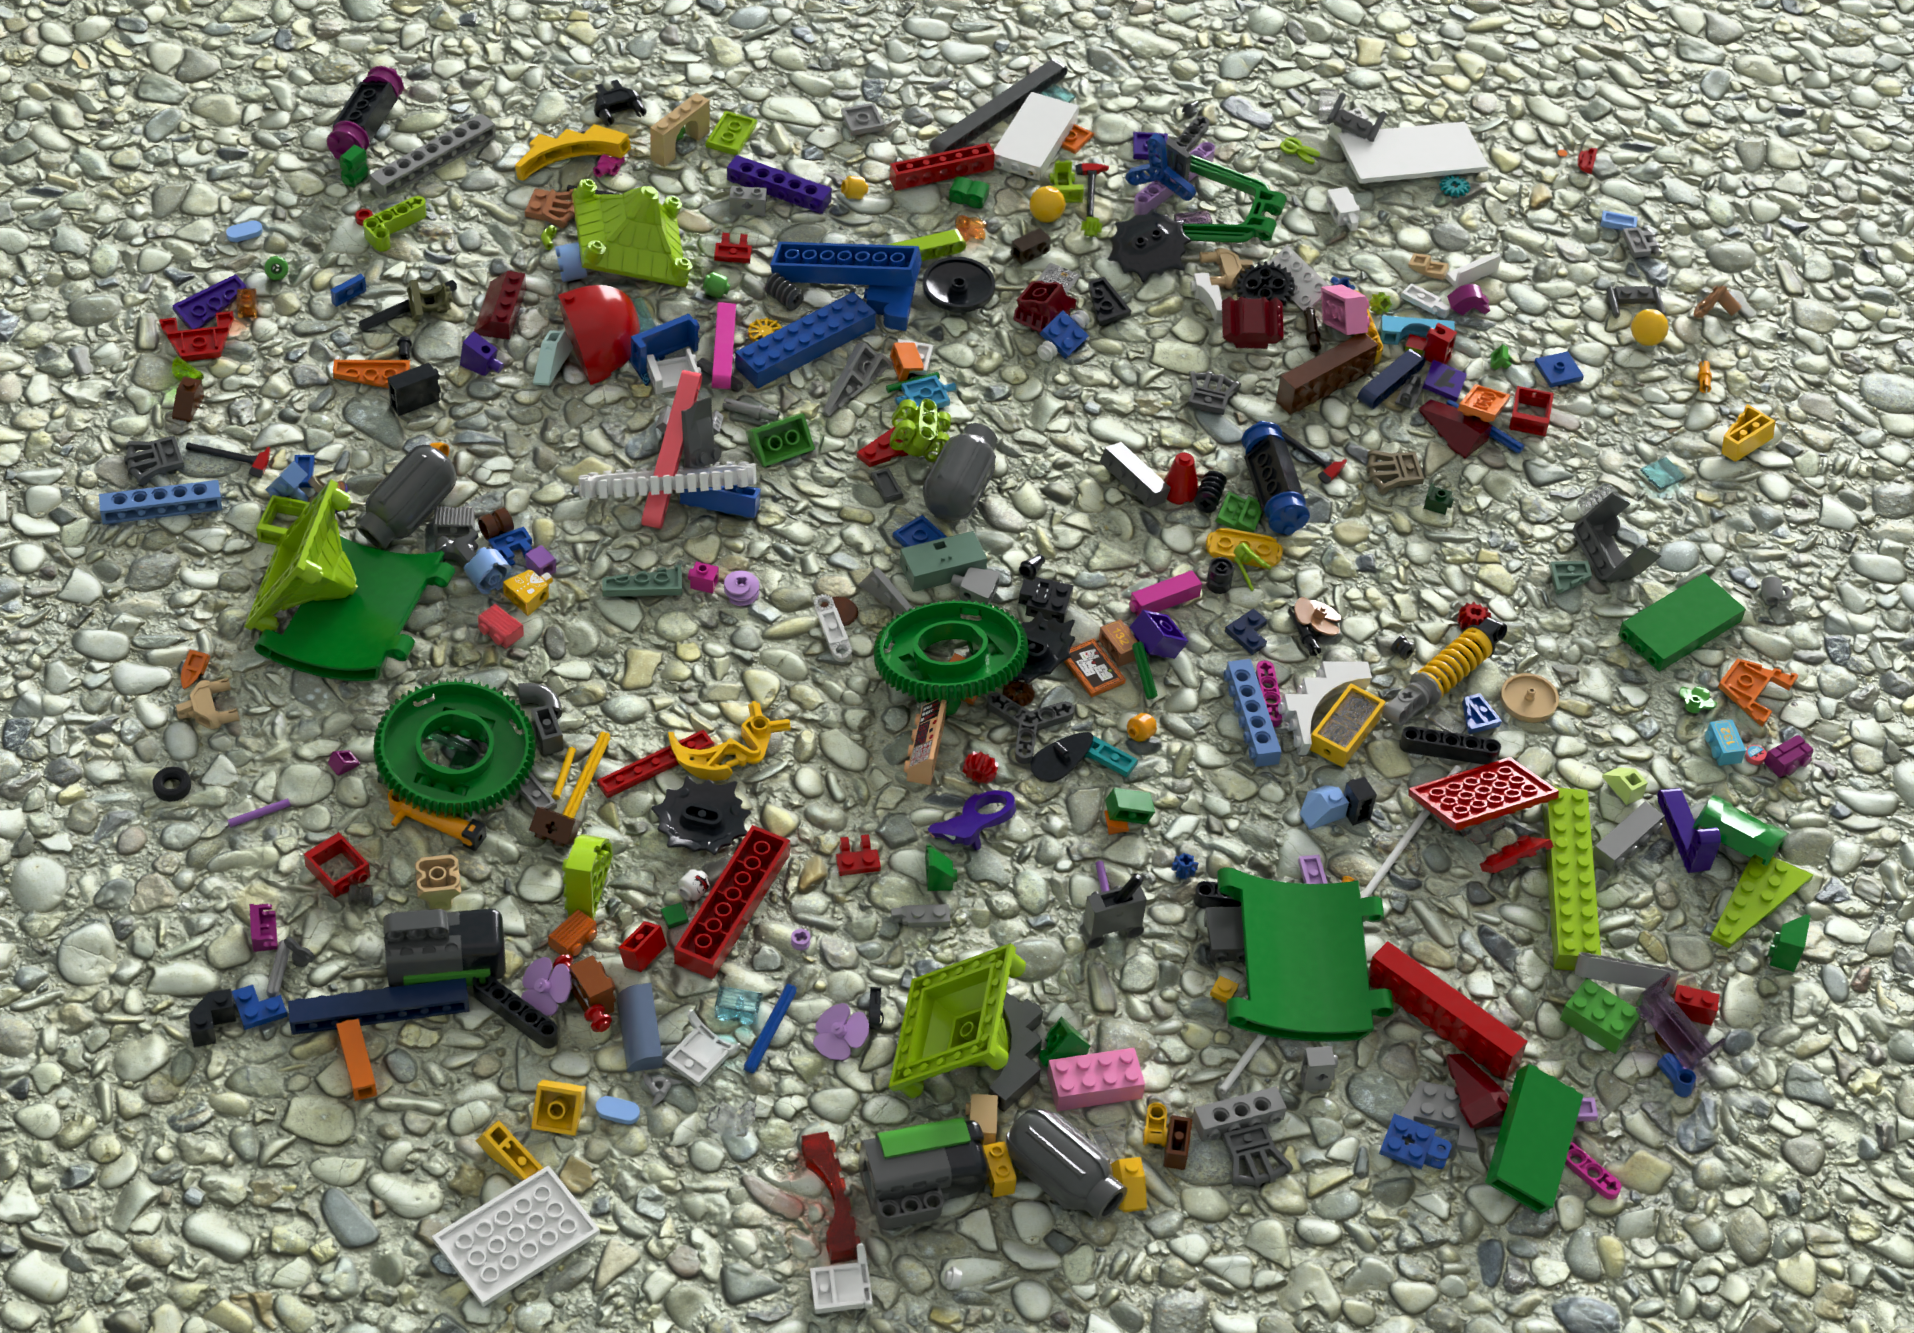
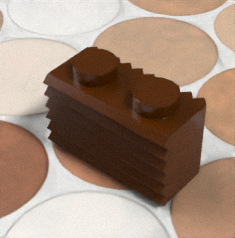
M1176 1115L1170 1117L1163 1162L1164 1167L1185 1170L1193 1119Z

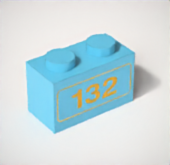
M1733 719L1710 722L1707 731H1705V740L1709 743L1712 756L1716 759L1718 765L1742 763L1746 749Z

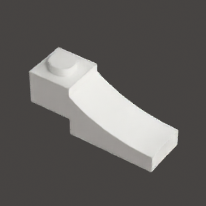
M1194 273V279L1190 282L1191 292H1194L1195 299L1201 300L1212 314L1215 324L1222 323V299L1219 285H1211L1209 273Z

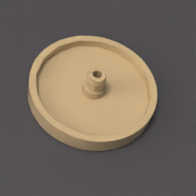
M1521 673L1511 676L1504 682L1500 693V701L1505 711L1512 717L1524 722L1537 723L1543 722L1554 715L1559 703V695L1554 685L1542 676Z

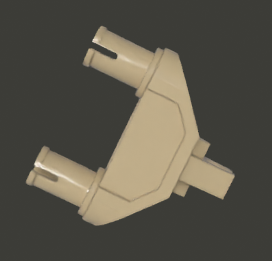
M1217 248L1212 252L1199 253L1201 264L1216 262L1219 266L1221 276L1210 277L1211 285H1219V287L1226 289L1234 288L1237 284V279L1240 278V273L1245 274L1244 269L1251 270L1250 265H1254L1252 260H1240L1237 254L1226 248Z
M226 678L213 682L209 680L200 681L191 692L190 700L176 705L178 718H195L197 723L213 730L220 728L221 724L240 721L237 708L218 713L213 703V694L231 691L229 679Z

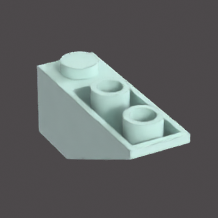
M550 330L544 338L534 375V385H550L574 348L566 331Z

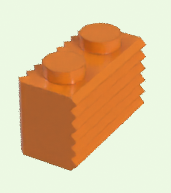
M577 909L548 935V946L560 955L576 956L581 952L582 946L587 944V942H592L597 936V923Z

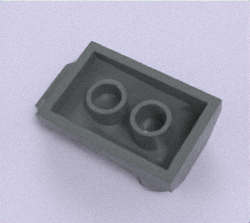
M711 397L696 401L691 408L681 411L686 468H698L716 463L722 454L720 446L715 444L712 402Z

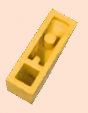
M499 1120L490 1125L475 1140L493 1160L521 1181L543 1169L539 1162Z

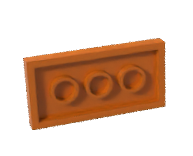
M1475 384L1460 402L1458 411H1461L1466 416L1480 417V420L1484 422H1494L1509 402L1510 395Z

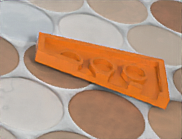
M334 360L333 378L389 389L388 377L410 370L411 365L410 360Z

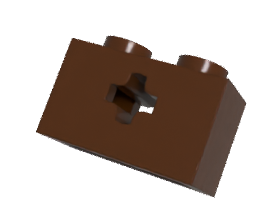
M537 807L529 831L534 832V837L542 840L550 838L554 840L553 844L565 847L566 845L574 844L582 821L544 807ZM552 825H555V827H557V831H554Z

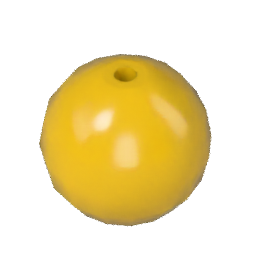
M1044 186L1037 189L1032 194L1029 202L1031 214L1043 223L1055 222L1064 213L1066 205L1063 194L1052 186Z
M1642 310L1632 320V336L1641 345L1655 346L1661 343L1668 334V320L1658 310Z

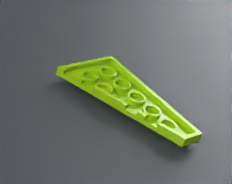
M1754 854L1750 858L1710 940L1731 948L1751 928L1756 927L1763 918L1768 917L1786 902L1788 897L1798 892L1805 883L1810 882L1814 875L1776 857H1772L1769 864L1764 866L1762 864L1763 858Z

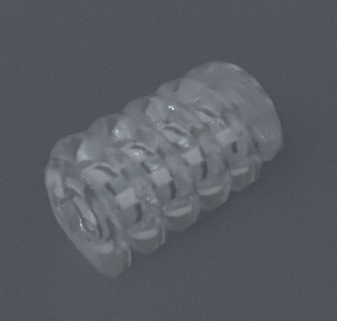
M1602 483L1578 499V512L1582 517L1585 516L1611 492L1618 494L1617 490L1611 484Z

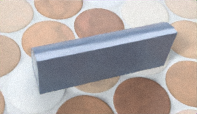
M651 983L629 986L623 989L617 996L627 1072L663 1068Z

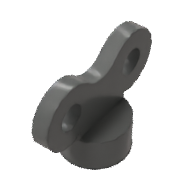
M291 937L284 939L285 945L293 951L292 961L295 966L304 967L309 962L315 960L314 954L308 948L301 947Z

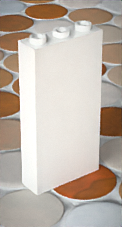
M1031 92L993 150L995 153L994 168L1040 181L1061 148L1062 142L1065 141L1066 136L1069 135L1073 125L1077 122L1079 105Z

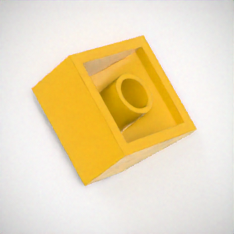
M542 1079L537 1085L531 1129L576 1136L584 1107L586 1086Z

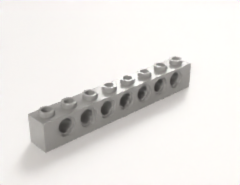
M482 113L370 174L371 189L384 199L496 138L495 123Z

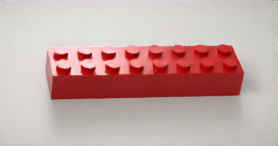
M754 825L751 826L674 948V964L712 980L714 979L790 856L789 839Z
M1389 941L1372 956L1368 976L1369 984L1373 988L1391 990L1394 1002L1403 1007L1406 1012L1418 1018L1424 1025L1432 1028L1442 1038L1450 1041L1457 1049L1468 1054L1475 1062L1486 1067L1493 1075L1505 1081L1517 1069L1528 1042L1526 1039Z

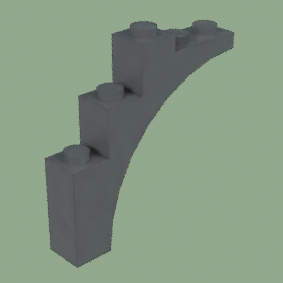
M1007 992L1004 999L1002 1018L1008 1032L1010 1053L1006 1066L999 1077L991 1084L988 1095H998L997 1107L1003 1112L1010 1108L1040 1079L1041 1068L1032 1059L1040 1053L1042 1039L1033 1030L1042 1023L1043 1010L1038 1004L1032 1003L1029 999H1025L1020 1003L1015 996Z

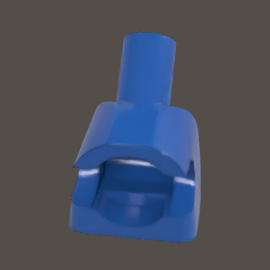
M1334 276L1330 280L1334 285L1342 284L1352 290L1356 289L1354 285H1350V278L1348 277L1338 279Z

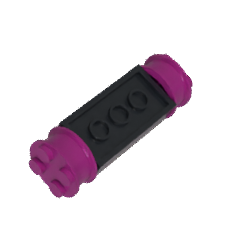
M385 66L371 68L367 77L354 90L333 123V131L326 140L329 150L337 160L353 145L367 150L377 131L397 102L398 96L404 90V83L395 69Z

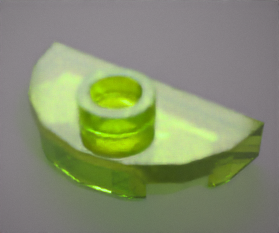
M177 356L172 361V373L177 380L181 381L183 377L204 379L203 373Z

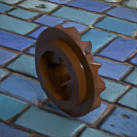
M1017 680L1015 682L1009 681L1007 685H1004L1002 695L1020 706H1026L1033 701L1035 691L1032 685L1026 684L1025 681L1019 682ZM1022 690V693L1020 692L1015 696V692Z

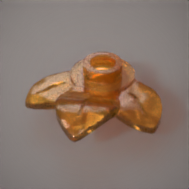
M960 215L956 218V229L961 233L965 242L969 241L971 237L980 240L985 239L984 228L987 227L985 221L977 217L969 218L965 215Z

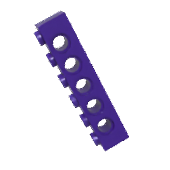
M736 155L727 166V181L744 187L766 188L767 195L821 214L831 203V187Z

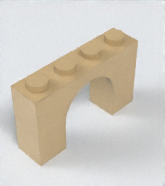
M695 93L650 127L652 161L665 167L676 159V139L684 125L685 134L697 141L710 133L709 99Z

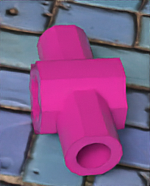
M603 154L597 166L593 168L595 176L602 177L607 173L615 176L621 168V164L625 162L624 156L617 158Z

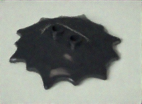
M1152 209L1149 213L1136 215L1128 221L1115 222L1117 233L1110 238L1112 252L1108 260L1118 262L1124 274L1135 272L1144 283L1147 277L1153 273L1162 276L1169 269L1185 270L1181 262V256L1186 253L1184 245L1190 243L1191 239L1185 236L1183 232L1184 221L1172 220L1168 215H1161Z
M1038 612L1032 621L1022 622V627L1027 636L1029 653L1028 658H1026L1027 662L1024 663V668H1021V672H1017V677H1013L1011 682L1024 680L1026 684H1029L1040 676L1050 675L1056 667L1071 657L1070 648L1075 641V637L1071 636L1075 620L1072 619L1065 623H1058L1053 618L1046 621L1042 613Z
M686 776L684 784L680 789H667L663 803L651 807L659 819L657 830L668 837L667 847H682L693 852L703 850L716 855L722 847L730 846L734 839L746 836L748 832L745 829L744 821L751 814V810L743 809L741 807L743 801L735 796L737 781L717 785L708 779L702 784H696L689 776Z

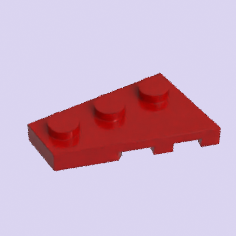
M893 427L859 450L857 458L867 466L873 467L891 461V458L899 455L902 457L907 456L908 453L904 450L891 448L890 437L896 428ZM901 439L894 440L897 443L903 442Z
M1523 835L1517 838L1515 843L1502 847V851L1486 857V860L1480 863L1482 872L1497 873L1517 864L1518 858L1533 857L1537 855L1536 850L1541 848L1548 850L1554 846L1551 839Z

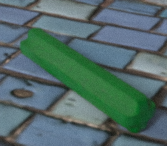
M1137 642L1132 645L1146 698L1151 700L1156 698L1158 694L1144 644Z

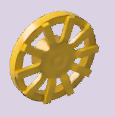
M768 318L756 319L748 327V337L752 342L758 340V337L761 339L782 327L776 320Z

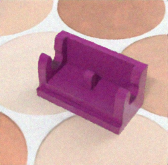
M249 904L253 952L278 949L276 912L263 911L271 910L272 905Z

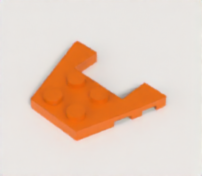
M1737 658L1719 682L1718 688L1757 724L1763 727L1770 718L1772 711L1755 701L1770 681L1789 691L1799 675L1792 672L1791 675L1781 673L1782 670L1777 668L1773 670L1762 668L1761 664Z

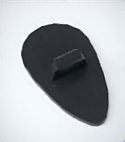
M1090 732L1073 734L1038 751L1031 761V771L1034 776L1045 782H1054L1064 778L1081 762L1090 750L1094 739L1093 734Z

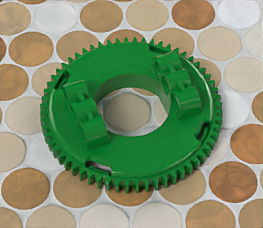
M954 599L953 601L946 600L945 602H939L938 600L937 603L930 602L929 605L923 603L922 607L916 605L915 609L909 608L908 612H902V616L897 615L896 619L892 618L891 622H887L886 626L882 628V631L876 637L874 662L876 671H878L879 676H882V680L886 681V684H890L891 688L895 687L896 691L901 690L902 694L908 692L909 697L914 695L919 703L929 699L933 701L935 698H938L939 702L941 700H946L947 702L949 700L957 701L958 699L964 701L965 698L973 699V696L981 697L983 693L987 695L990 690L995 692L996 687L1002 688L1001 684L1007 685V680L1013 681V677H1017V672H1021V668H1024L1029 650L1027 636L1022 624L1013 615L1010 616L1009 612H1005L1004 609L999 610L997 606L985 605L984 602L979 604L977 600L975 602H970V600L965 602L962 599L960 601H955ZM961 614L982 616V619L979 621L962 619ZM958 639L967 641L968 648L973 656L956 662H939L929 659L923 651L936 642ZM893 643L891 651L885 653V649H888L889 644Z
M447 678L444 683H441L440 680H438L437 684H433L430 681L429 686L423 683L421 689L415 686V692L408 690L407 696L402 694L401 700L395 699V705L390 704L389 710H385V715L381 716V722H378L373 750L377 772H379L380 778H383V784H388V790L393 789L394 796L399 794L400 801L405 798V805L412 802L413 809L420 806V812H423L426 808L429 815L432 811H436L437 817L440 812H444L445 818H447L448 813H452L453 818L456 817V813H460L461 817L464 818L465 812H468L471 817L473 811H476L478 815H480V809L488 812V806L496 809L497 802L503 805V798L509 801L510 795L515 796L516 790H521V784L525 785V778H529V772H532L536 745L534 730L529 722V718L525 716V711L521 710L520 705H516L515 699L510 700L509 695L503 697V691L501 690L497 693L496 687L489 689L488 684L481 686L480 681L478 684H473V680L470 683H466L465 679L462 682H457L455 678L454 682H449ZM434 694V701L426 703L420 707H416L413 705V702L416 701L418 703L422 700L433 697ZM512 719L514 721L518 730L522 729L521 735L516 734L509 720ZM440 730L446 734H458L465 739H474L481 743H487L488 750L477 764L466 769L455 770L431 763L424 755L422 745L432 732Z

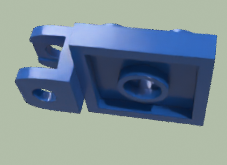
M1394 1113L1379 1154L1422 1170L1423 1164L1436 1169H1443L1452 1144L1445 1139L1435 1136L1436 1129ZM1403 1138H1410L1413 1143L1405 1145Z

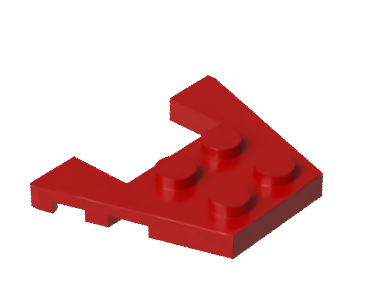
M233 311L216 313L217 327L178 331L176 317L159 319V323L176 353L184 362L221 357L234 316Z

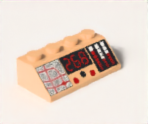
M936 699L922 706L920 714H916L915 725L917 729H913L911 741H914L913 745L909 744L907 757H910V760H906L904 772L907 773V781L926 785H931L945 725L946 700L939 702Z

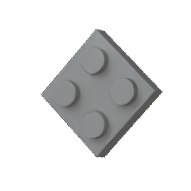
M874 103L841 109V115L851 136L883 131L885 129V124Z

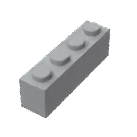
M1645 801L1595 845L1593 860L1610 873L1616 867L1620 868L1628 856H1634L1641 845L1645 846L1653 834L1657 835L1664 826L1662 822L1665 815Z

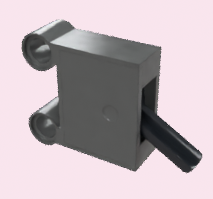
M1138 873L1134 874L1124 887L1115 886L1113 890L1101 893L1095 891L1090 896H1087L1084 920L1079 929L1088 948L1094 949L1101 946L1105 942L1103 936L1105 934L1124 929L1128 938H1135L1144 932L1143 919L1147 898L1140 886L1144 879Z

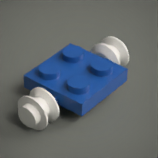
M1077 310L1071 316L1065 311L1057 315L1039 333L1046 341L1037 348L1038 356L1042 360L1051 361L1058 351L1066 359L1089 337L1083 330L1090 323L1088 314L1082 310Z

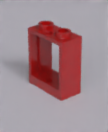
M1517 386L1509 429L1545 437L1549 425L1554 393ZM1518 404L1545 408L1544 417L1517 412Z
M339 832L304 853L305 867L334 898L346 894L351 888L371 877L369 863ZM342 853L356 869L334 882L320 866Z

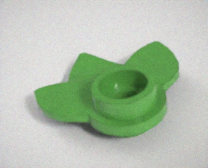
M1681 687L1679 690V696L1685 700V709L1691 713H1699L1702 709L1711 710L1717 706L1716 701L1709 699L1710 692L1704 687H1694L1693 690Z

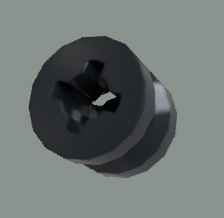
M1401 635L1392 644L1391 651L1398 653L1401 659L1406 660L1414 652L1416 644L1407 641V638Z

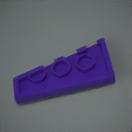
M235 274L172 305L173 311L189 330L200 329L216 316V313L223 311L246 292V285Z

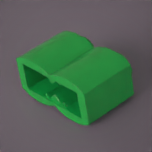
M353 145L339 159L342 169V182L352 188L363 181L369 173L365 150Z
M956 177L949 190V200L951 202L967 204L973 208H983L989 196V185L987 183L972 181L965 177Z

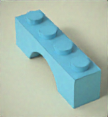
M1382 315L1379 337L1382 344L1398 345L1402 339L1409 337V334L1426 338L1429 329H1435L1437 323L1454 331L1455 324L1454 321Z

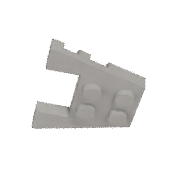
M1419 1081L1400 1116L1417 1122L1457 1129L1456 1149L1472 1153L1477 1152L1478 1144L1474 1129L1470 1128L1460 1111L1459 1103L1461 1101L1459 1095H1456L1454 1087Z

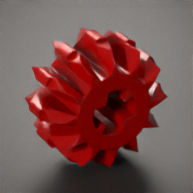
M1473 601L1472 604L1466 603L1464 607H1461L1457 620L1460 628L1466 629L1470 625L1479 626L1487 617L1491 618V613L1488 611V607H1482V603L1477 605Z
M973 751L972 754H968L965 758L962 772L966 774V778H971L972 782L988 784L996 777L998 763L995 762V758L989 757V754L985 755L981 751L979 753Z

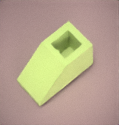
M1618 767L1602 775V778L1626 805L1643 798L1648 782L1636 769Z

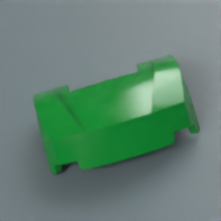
M1716 795L1711 796L1693 825V828L1696 830L1700 826L1706 829L1717 827L1720 831L1722 844L1751 858L1755 854L1763 858L1762 864L1764 866L1769 864L1777 848H1782L1789 833L1772 824L1767 825L1753 816L1734 808L1733 804Z

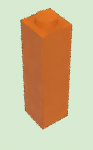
M359 1019L345 1020L342 1023L336 1024L355 1101L377 1096L376 1083Z

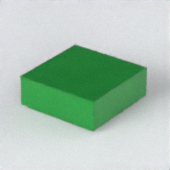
M681 902L661 909V915L668 929L689 923V918Z

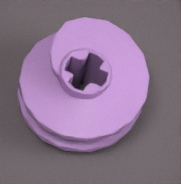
M734 571L724 579V592L729 597V602L733 605L747 606L758 598L759 581L752 573Z

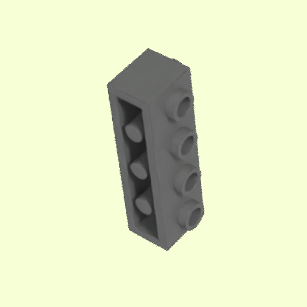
M1122 442L1105 447L1100 463L1149 508L1165 503L1171 489L1169 485Z

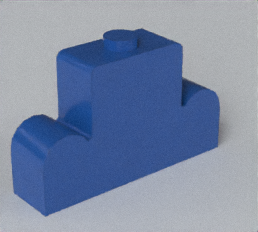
M869 285V288H865L864 299H866V304L877 315H883L884 326L894 330H907L915 286Z

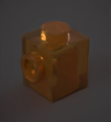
M256 288L237 289L236 306L238 318L257 317L258 299Z

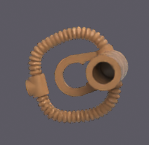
M1715 286L1710 295L1696 306L1694 316L1696 318H1703L1715 306L1716 302L1730 316L1737 313L1742 306L1727 291L1726 286Z

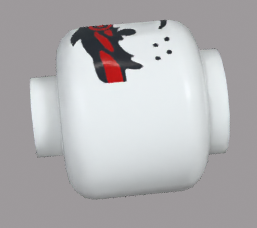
M689 870L678 881V892L682 898L687 901L699 900L709 890L707 874L701 870Z

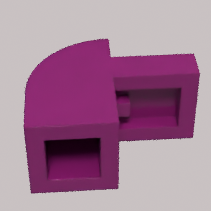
M1462 285L1447 296L1451 309L1462 316L1473 307L1484 315L1490 311L1489 300L1482 294L1479 285Z

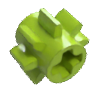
M1086 217V221H1082L1081 231H1084L1085 236L1097 237L1098 233H1102L1103 223H1099V218Z
M1385 292L1372 294L1373 298L1369 301L1370 310L1376 311L1378 315H1382L1383 312L1388 313V309L1392 305L1390 296H1385Z

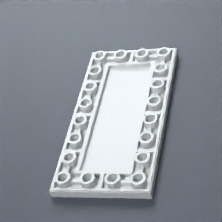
M1465 122L1380 129L1373 142H1370L1368 138L1364 139L1351 132L1337 134V140L1358 182L1363 184L1479 173L1489 169L1488 163Z

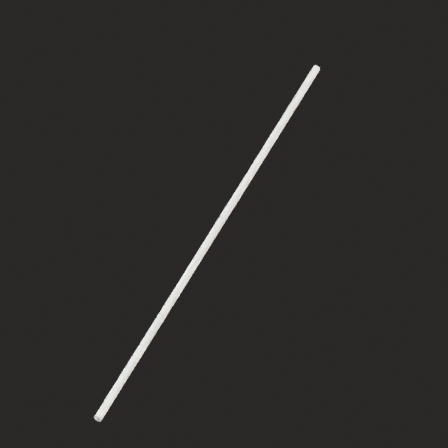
M1455 765L1448 776L1460 773L1461 767ZM1426 808L1421 811L1360 895L1361 898L1370 897L1429 816L1430 811ZM1257 1035L1219 1087L1220 1093H1227L1267 1036Z

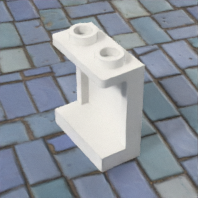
M690 348L686 349V356L656 361L653 354L647 355V372L655 394L676 391L682 370L701 373L700 367L696 366L695 354L692 355Z

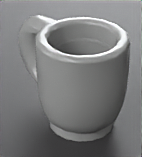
M1772 576L1766 577L1761 581L1762 598L1767 605H1777L1780 601H1788L1792 598V590L1788 586L1783 585L1780 578Z

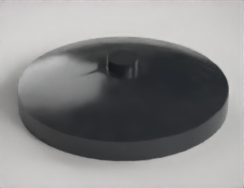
M948 257L934 262L926 269L923 275L922 288L927 299L935 306L951 312H970L982 308L992 299L995 292V278L984 264L974 259Z

